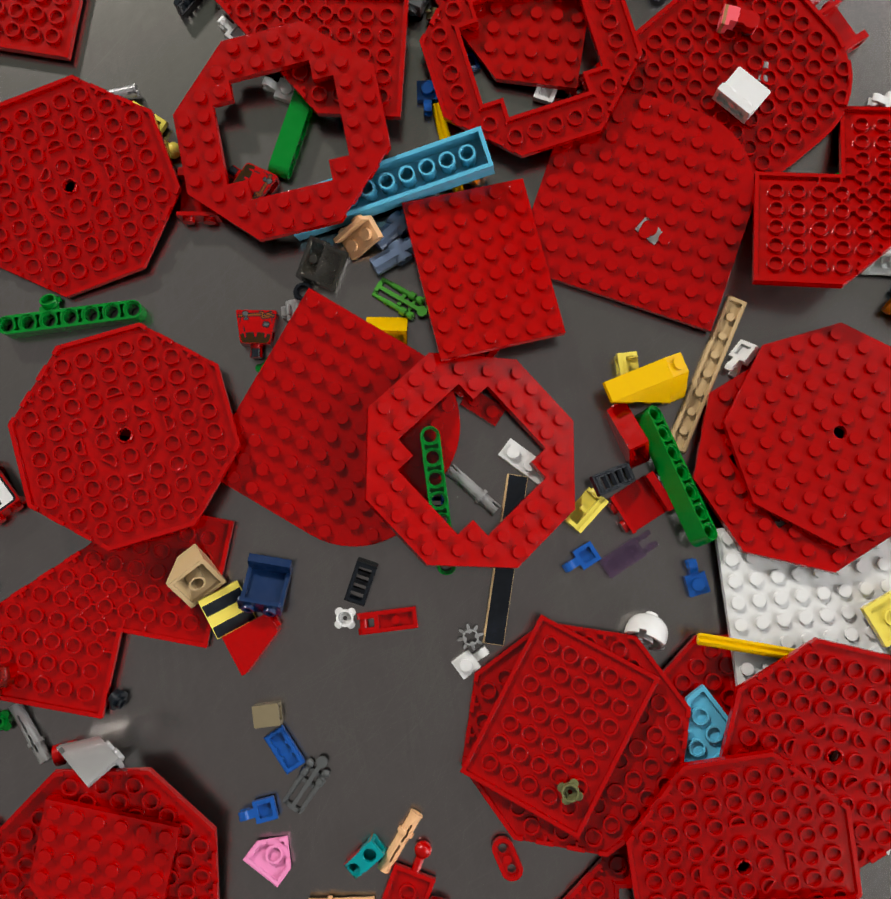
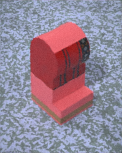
M725 4L720 13L716 32L724 34L726 29L739 31L744 36H750L758 27L760 16L755 11Z

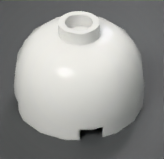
M652 611L633 615L628 620L624 630V634L636 635L642 644L650 646L649 650L661 651L665 649L668 639L667 626L658 617V614Z

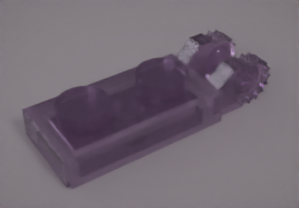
M649 529L637 537L631 538L599 560V563L610 579L645 557L646 553L659 545L657 541H652L642 549L638 543L649 537L651 534Z

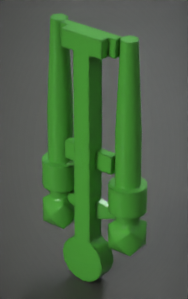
M384 277L374 288L373 297L398 311L400 315L407 316L409 320H414L415 314L411 312L412 309L417 311L419 317H425L428 313L425 306L418 307L415 305L416 302L419 305H423L425 302L423 297H418L413 291L410 292ZM385 282L392 288L401 292L402 296L397 295L396 293L390 291L382 285ZM381 290L398 300V302L395 304L377 293ZM406 296H408V299L412 300L413 302L406 300ZM403 303V304L407 305L409 308L406 309L405 307H403V306L400 307V306H401V304Z

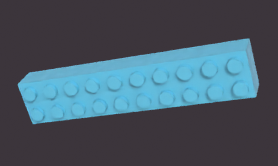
M481 126L382 160L372 179L363 188V193L346 214L347 217L343 223L294 234V236L299 241L348 225L352 223L351 219L357 215L374 216L400 207L403 202L423 199L495 174L494 165ZM331 178V179H328V180H325V181H322V182H319V183L331 181V180H333V179Z

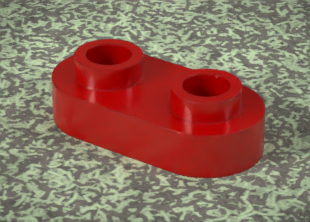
M506 836L496 837L492 842V853L502 876L508 881H517L523 874V866L510 838ZM500 844L506 845L505 850H500L498 847ZM510 864L516 866L512 871L508 870Z

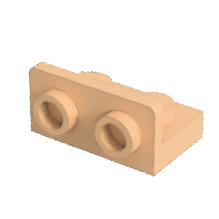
M360 214L351 219L352 223L340 229L338 235L333 239L335 243H342L351 260H357L384 237L372 215L362 216Z

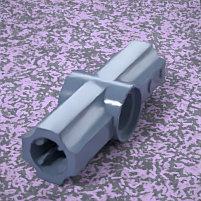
M397 210L392 213L387 219L386 224L380 228L384 237L375 244L379 250L384 251L390 243L408 234L403 210Z
M409 236L393 241L387 246V249L369 259L372 268L378 276L396 265H404L413 258L414 254Z

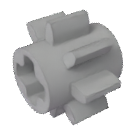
M295 299L287 300L285 306H281L282 319H286L288 323L301 301Z
M466 623L467 629H459L462 637H459L457 640L464 641L463 649L469 645L475 650L474 645L476 643L483 644L479 640V636L484 635V633H477V624L474 628H470L469 624ZM472 631L475 632V641L470 640L467 642L465 634H470Z

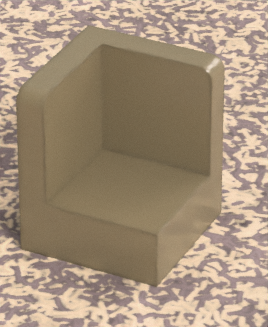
M281 700L257 703L252 706L255 729L279 726L283 723Z

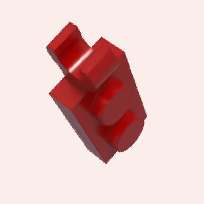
M457 386L453 389L455 396L462 399L460 406L494 427L505 412L503 406L482 393L470 401Z

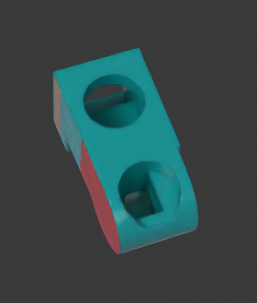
M373 833L347 859L344 866L357 879L385 855L387 847Z

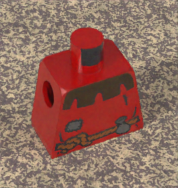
M246 163L242 170L232 165L227 172L228 176L234 180L232 183L244 180L250 182L253 199L273 195L281 184L277 175L251 163Z
M236 310L240 343L243 347H250V358L262 359L263 348H272L274 346L279 322L278 312L276 310Z

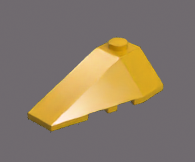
M681 352L605 381L602 384L610 403L645 402V404H651L655 402L669 404L685 397L689 370Z

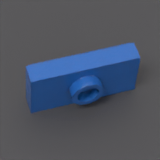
M283 724L264 737V740L286 774H289L306 762Z

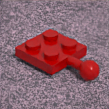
M421 840L415 845L416 858L412 868L395 862L381 899H429L436 877L420 871L424 859L428 858L432 852L431 844L428 841Z

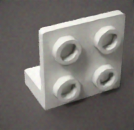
M738 67L725 83L722 82L717 88L712 99L745 124L769 96L771 91L742 67Z

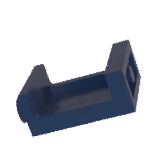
M249 553L247 560L248 570L241 595L237 598L238 608L246 613H253L255 611L269 617L281 616L293 571L292 560Z

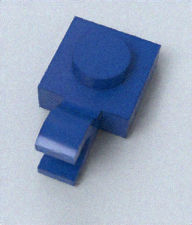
M431 80L417 81V104L423 103L424 117H432V103H438Z
M588 541L571 553L574 558L561 566L565 573L572 571L578 566L585 570L602 558L591 541Z
M696 559L684 560L688 575L682 577L688 597L691 598L711 592L705 571L698 572Z
M274 795L253 800L252 808H244L238 812L240 822L255 818L256 824L279 818Z

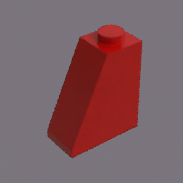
M627 403L612 405L606 410L607 422L625 461L630 464L631 469L648 462L649 440Z
M263 614L222 637L242 676L250 672L281 631V621L278 615L269 617Z

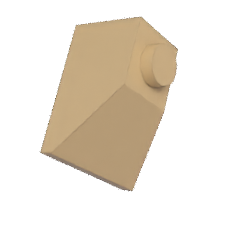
M193 544L177 557L166 581V585L191 608L198 604L197 600L213 593L226 583L225 578L209 557L196 544Z

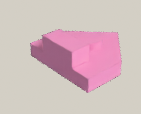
M288 835L257 840L243 858V861L276 887L280 885L291 870Z

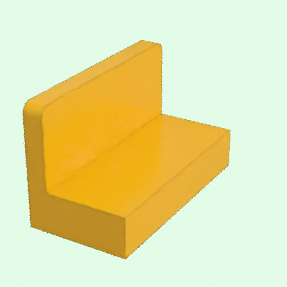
M366 317L367 322L407 345V317Z

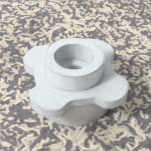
M338 607L335 610L337 615L334 623L335 627L338 629L341 627L353 629L356 625L354 622L356 610L354 608L342 609Z

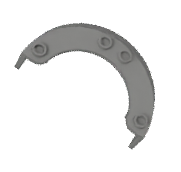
M100 736L68 742L56 747L88 788L111 768H125L122 762L125 759L123 754L109 740L104 742Z

